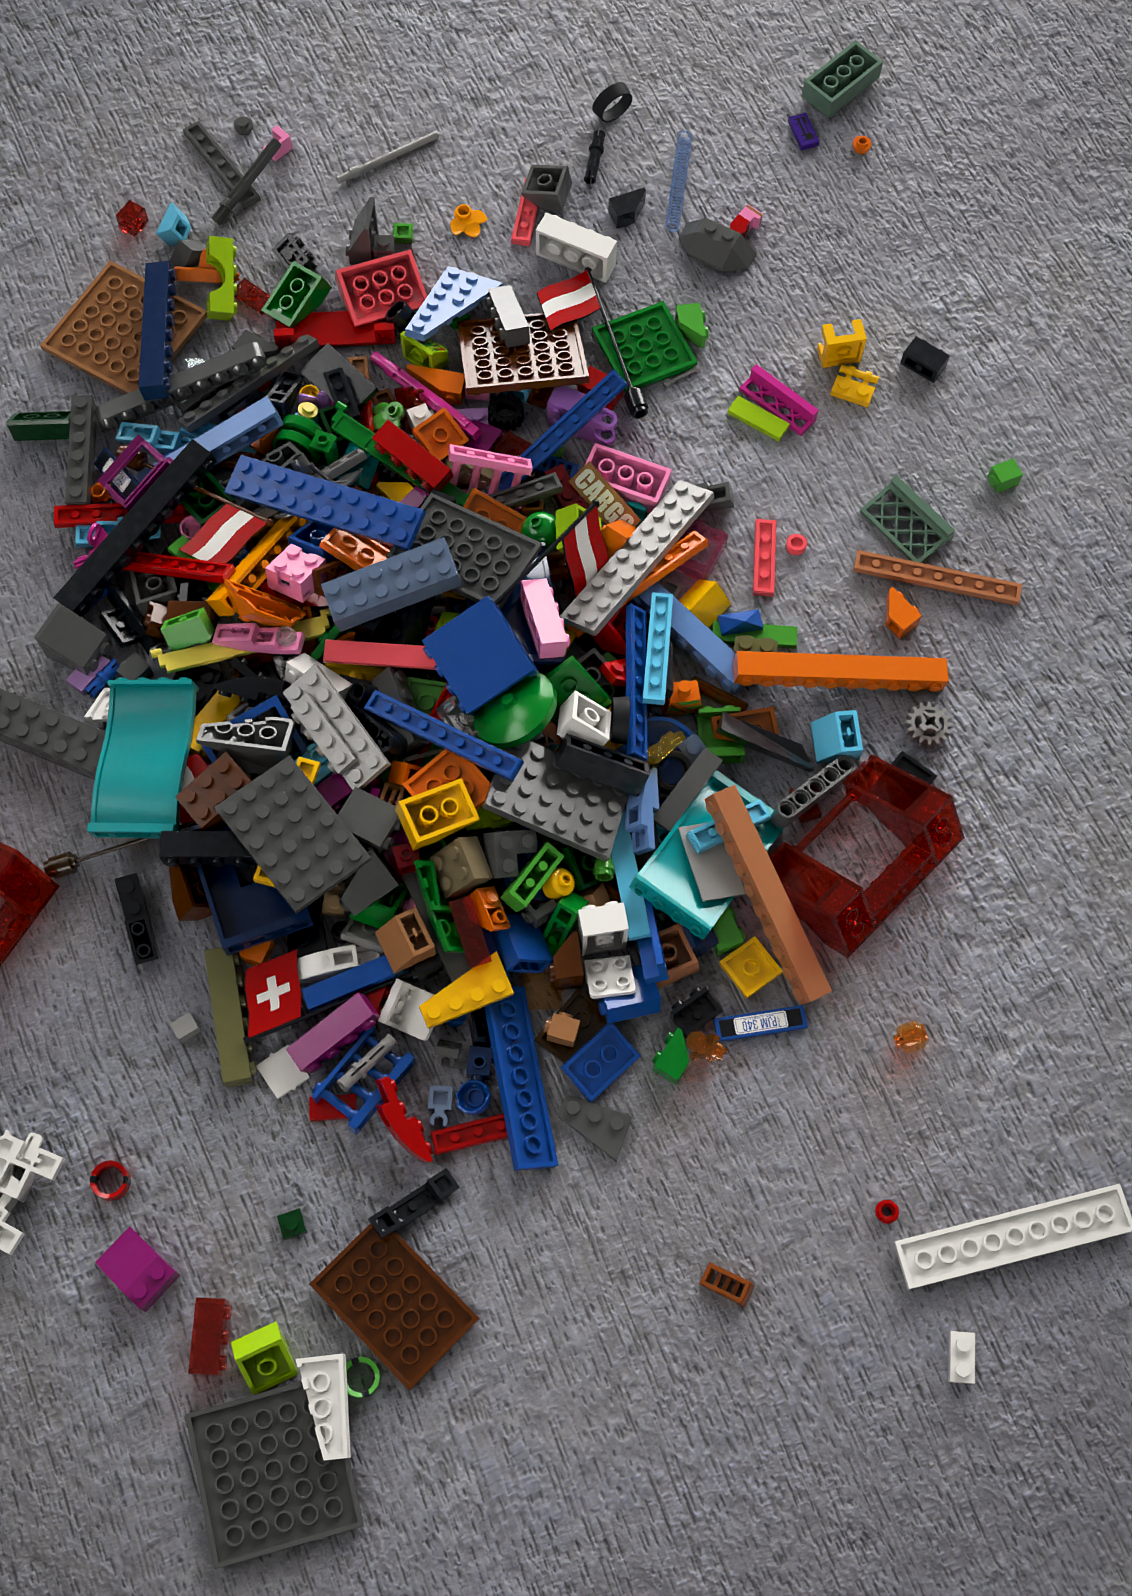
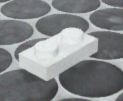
M949 1332L948 1382L975 1384V1333Z

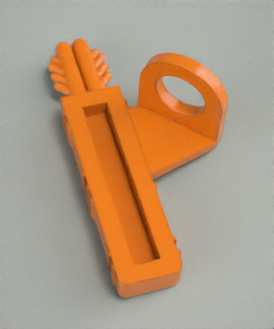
M206 248L201 252L198 267H174L177 274L176 281L222 283L221 276L216 268L206 263ZM236 273V277H234V283L240 280L239 273Z

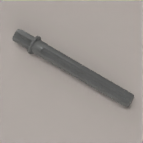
M271 139L227 198L219 203L220 207L212 216L215 223L218 225L222 224L225 218L233 213L232 209L281 147L277 139Z

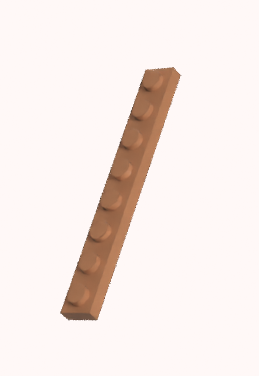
M857 550L853 572L1015 606H1018L1022 589V584L886 555Z

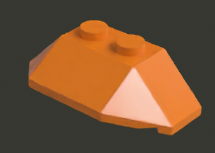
M228 579L224 580L232 607L238 613V617L245 622H257L262 628L279 627L283 629L293 626L306 616V612L297 604Z

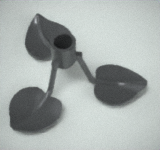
M304 453L295 455L289 461L297 472L311 476L317 473L324 480L347 487L352 485L363 472V469L360 468L359 471L340 477L338 481H332L320 471L325 466L315 467L313 462L310 463ZM279 512L278 515L273 516L275 518H286L292 515Z

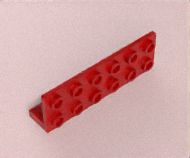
M348 311L312 312L293 328H289L276 320V329H274V340L279 350L292 345L299 337L307 334L318 340L320 345L318 348H323L327 343L332 347L396 344L394 323H389L385 318L354 327Z

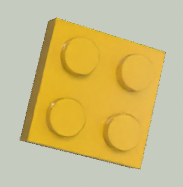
M756 936L719 961L721 968L746 999L783 972Z

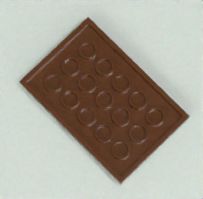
M371 1224L309 1283L409 1391L480 1319L397 1232L381 1239Z

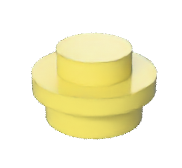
M303 402L298 406V414L313 420L318 415V408L313 403Z

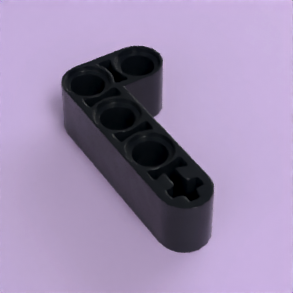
M360 681L353 683L344 701L382 752L397 756L403 755L408 747L407 739L386 721L364 709L375 690L379 691L378 688Z

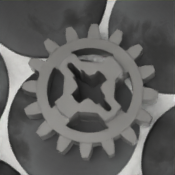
M922 702L919 703L918 709L913 706L910 711L911 713L907 714V720L904 724V727L908 728L906 735L912 734L911 741L918 740L919 747L922 743H925L928 749L931 744L935 748L938 747L940 742L944 744L947 739L946 737L950 736V730L953 726V723L949 722L951 715L945 716L946 709L939 710V704L932 707L931 702H928L925 707Z

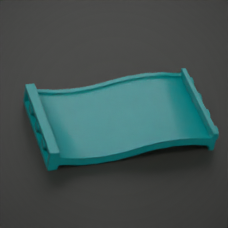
M122 677L116 680H108L107 684L110 686L108 719L95 775L91 822L87 825V832L95 838L160 839L161 831H181L179 828L180 802L175 796L182 791L194 729L196 692H199V687L192 679L181 677L179 680H171L165 677H160L158 680H150L143 677L137 678V680H129Z
M717 770L647 863L636 874L629 886L638 896L644 897L656 909L662 910L673 921L688 928L693 935L703 940L735 896L702 902L678 828L713 821L711 814L706 810L704 799L732 785H736L745 806L759 800ZM763 803L771 815L774 810ZM771 819L755 827L766 851H768L784 829L776 827Z

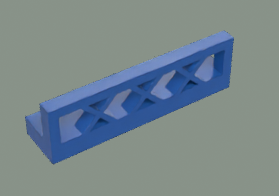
M644 898L651 937L637 939L644 979L647 985L668 980L669 976L655 908L651 902Z

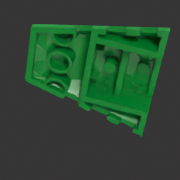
M415 860L414 865L424 904L444 952L480 953L482 927L471 922L462 901L467 896L445 899L436 877L434 861Z

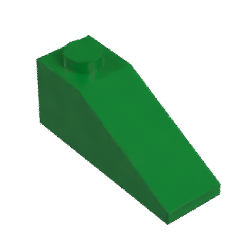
M574 892L564 896L558 902L543 934L552 958L575 930L578 923V910H581L582 907L587 906L589 901Z

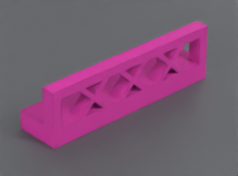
M757 364L751 369L750 377L739 388V391L763 409L790 423L789 428L800 436L816 422L819 411L817 408ZM754 383L759 387V391L752 392L747 387ZM763 396H771L774 398L775 403H766L763 400ZM779 408H787L790 410V414H781ZM794 419H802L806 424L800 428L794 423Z

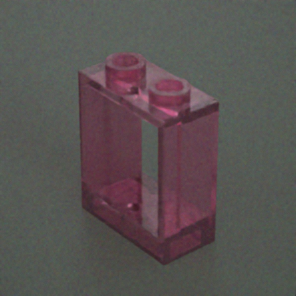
M695 520L678 541L695 530L706 539L717 543V546L706 565L689 559L674 570L697 581L699 579L708 580L727 545L728 534H725L721 529H714L706 525L701 520Z

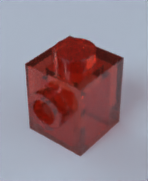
M131 200L115 215L119 229L134 237L144 229L149 221L145 208Z

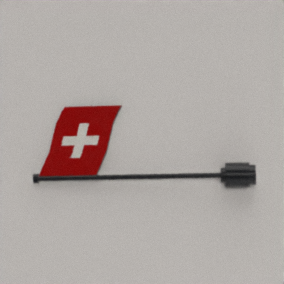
M299 949L246 970L245 975L249 1028L248 1037L243 1038L246 1046H249L252 1041L338 1007L354 995L301 1016L302 994L297 970ZM436 954L408 967L410 972L396 978L403 980L412 976L413 980L418 979L420 983L440 975L439 972L443 971L444 968L439 955ZM396 978L386 981L372 988H369L367 990H364L360 993L367 995L381 988L394 984Z

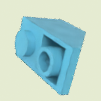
M170 203L156 234L168 246L177 245L179 239L186 240L191 230V225L186 215L174 203Z

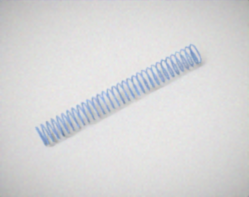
M679 134L665 225L668 230L670 228L667 227V224L671 223L668 218L670 219L668 216L671 213L669 211L671 208L669 207L672 206L670 205V203L672 204L670 201H672L671 198L673 197L671 195H673L672 192L674 191L672 189L682 185L684 187L681 188L685 189L684 184L674 186L675 181L673 180L685 177L684 181L676 183V185L686 183V170L689 163L688 155L691 148L689 139H682ZM690 142V143H689V146L684 147V148H679L680 146L683 147V146L688 145V143H687V144H683V143ZM689 148L687 149L689 152H686L688 153V155H686L685 153L679 154V152H677L679 151V149L683 150ZM678 155H686L688 157L686 170L682 169L677 172L675 168L679 166H677L676 162L680 161L677 158ZM686 171L685 175L677 178L674 176L675 173ZM684 192L680 193L682 194L680 196L682 199H679L682 201L681 205L683 204ZM670 219V220H672V221H678V222H679V224L676 223V222H672L671 224H677L678 226L680 225V221H679V220Z

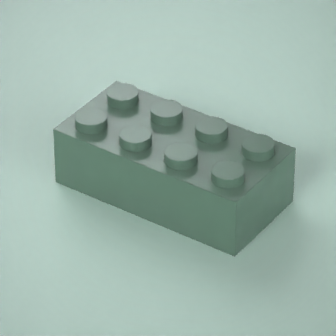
M855 40L804 81L802 97L827 118H830L880 78L883 61Z

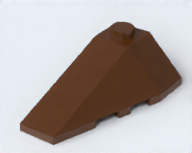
M189 865L169 867L172 901L178 920L198 921L212 916L197 867Z

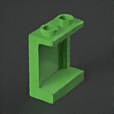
M727 705L723 708L705 706L698 709L696 715L697 734L707 749L723 760L721 764L743 763L745 747L738 743L713 739L710 717L720 716L723 712L728 714L741 712V708Z

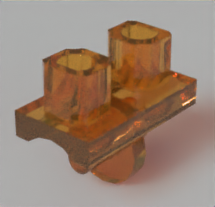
M694 1031L686 1039L688 1048L695 1051L690 1055L694 1060L705 1059L709 1063L714 1060L720 1061L727 1049L718 1043L721 1037L716 1034L705 1036L700 1031Z

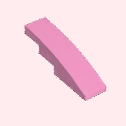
M257 623L217 624L212 642L219 646L258 653L301 654L305 635L303 632H282L279 627L259 628Z

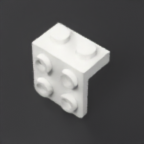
M630 955L584 960L586 984H588L589 995L592 999L635 993Z
M396 978L378 1021L418 1039L427 1041L434 1027L427 1029L419 1006L433 997L434 994Z

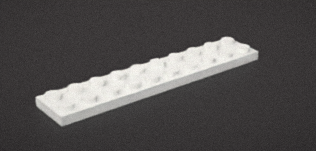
M1116 1184L893 1242L907 1289L910 1290L1132 1232V1216L1121 1185Z

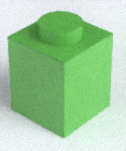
M1014 458L992 466L987 479L989 485L995 489L996 493L1019 485L1023 473Z

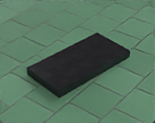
M327 343L300 370V373L316 386L319 391L325 392L334 404L323 373L342 367L358 410H360L379 390Z

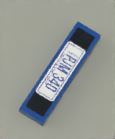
M803 1005L721 1017L713 1020L717 1043L808 1028Z

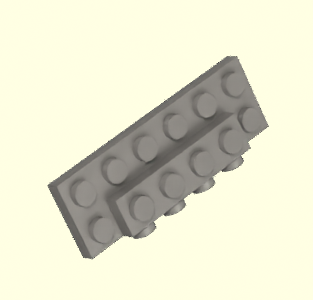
M314 664L283 692L292 705L291 709L294 712L291 714L292 718L298 724L302 723L306 729L303 733L309 740L316 742L317 746L315 749L318 754L323 758L327 757L329 760L328 768L334 774H341L352 790L355 787L362 790L391 765L318 665Z

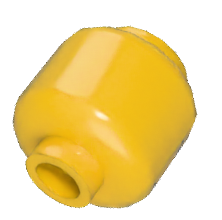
M555 868L543 884L542 890L549 899L561 900L564 896H568L573 892L575 887L574 877L567 869Z

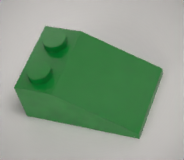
M293 261L261 311L289 328H293L323 303L332 287L322 276Z

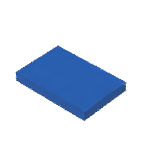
M609 1023L563 1063L560 1069L589 1102H592L641 1055L614 1023Z

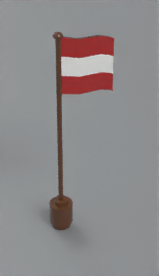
M121 445L116 452V458L124 451V449L128 445ZM141 450L126 465V467L137 472L146 467L150 469L155 467L148 463L147 454ZM197 486L193 489L226 505L210 517L195 536L178 550L198 560L229 564L256 534L266 526H272L273 520L271 518L266 519Z

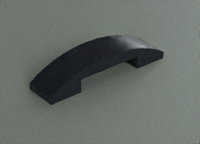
M445 1168L390 1207H385L368 1218V1221L379 1237L384 1239L430 1211L460 1187L448 1169Z

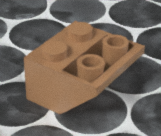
M416 907L394 916L375 932L394 974L436 955L435 945Z

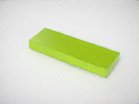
M737 396L727 412L732 417L778 442L790 426V423L740 396Z

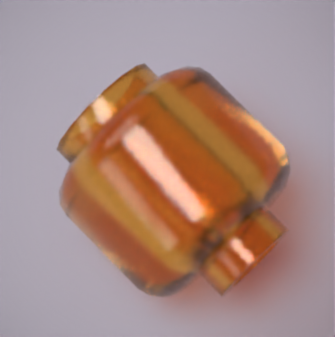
M916 1020L899 1025L896 1029L897 1034L893 1035L897 1048L902 1047L905 1053L924 1049L926 1042L929 1041L924 1024H919Z

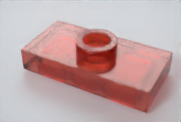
M244 278L237 285L235 297L263 315L264 312L261 310L270 295Z

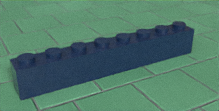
M169 261L152 262L145 265L138 386L144 401L169 398V389L172 388L170 373H172L173 369L170 358L173 357L171 342H174L172 326H175L173 316L175 302L173 296H176L174 281L177 280L175 268L172 269Z

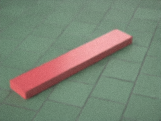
M325 640L324 663L436 670L434 666L437 665L434 659H429L423 648L426 646Z

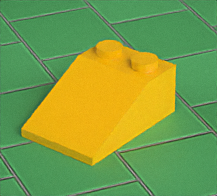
M462 778L401 800L395 809L413 851L435 843L480 820Z

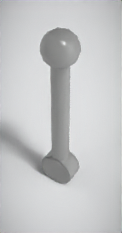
M697 364L692 369L672 379H665L664 386L670 387L673 382L693 372H699L701 370L700 365Z

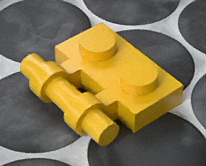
M841 364L839 372L846 374V376L837 375L830 395L868 408L875 387L868 384L869 382L877 384L879 376L873 375V372L857 370L852 365L848 367ZM852 376L862 379L863 382L852 380Z

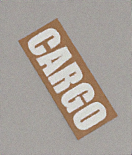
M590 461L568 481L589 506L592 504V500L597 499L600 504L597 507L598 516L606 525L623 519L636 526L641 521Z

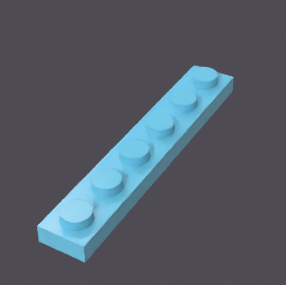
M652 592L642 701L645 704L664 705L673 594Z

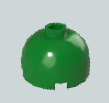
M547 512L533 513L523 522L520 533L538 542H545L546 550L556 540V518Z

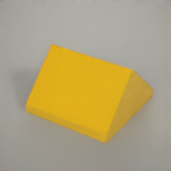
M699 579L678 600L708 628L713 625V621L718 620V615H722L731 606L730 601L716 581Z

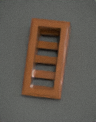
M710 1262L699 1285L744 1308L755 1286L752 1282ZM714 1271H716L718 1275L712 1285L709 1282ZM723 1276H726L727 1278L722 1289L718 1288ZM732 1280H734L736 1283L730 1294L727 1291L732 1283ZM741 1285L745 1287L740 1298L736 1297Z

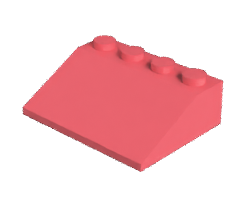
M411 249L337 269L335 273V280L341 298L354 327L385 319L389 308L400 300H404L414 311L419 309L427 298Z

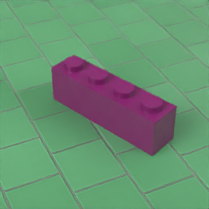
M358 992L286 1048L301 1072L314 1073L322 1067V1062L340 1053L339 1049L345 1044L349 1045L356 1041L359 1033L375 1026L376 1020L380 1018V1015L367 996Z

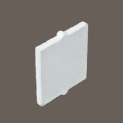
M286 1045L276 1053H270V1057L256 1065L277 1099L291 1090L295 1091L297 1086L310 1078L306 1072H301L287 1052L286 1048L289 1045Z

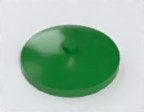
M537 673L533 677L528 675L475 711V731L484 742L500 749L516 747L533 739L547 726L556 710L557 693L553 684L541 673Z

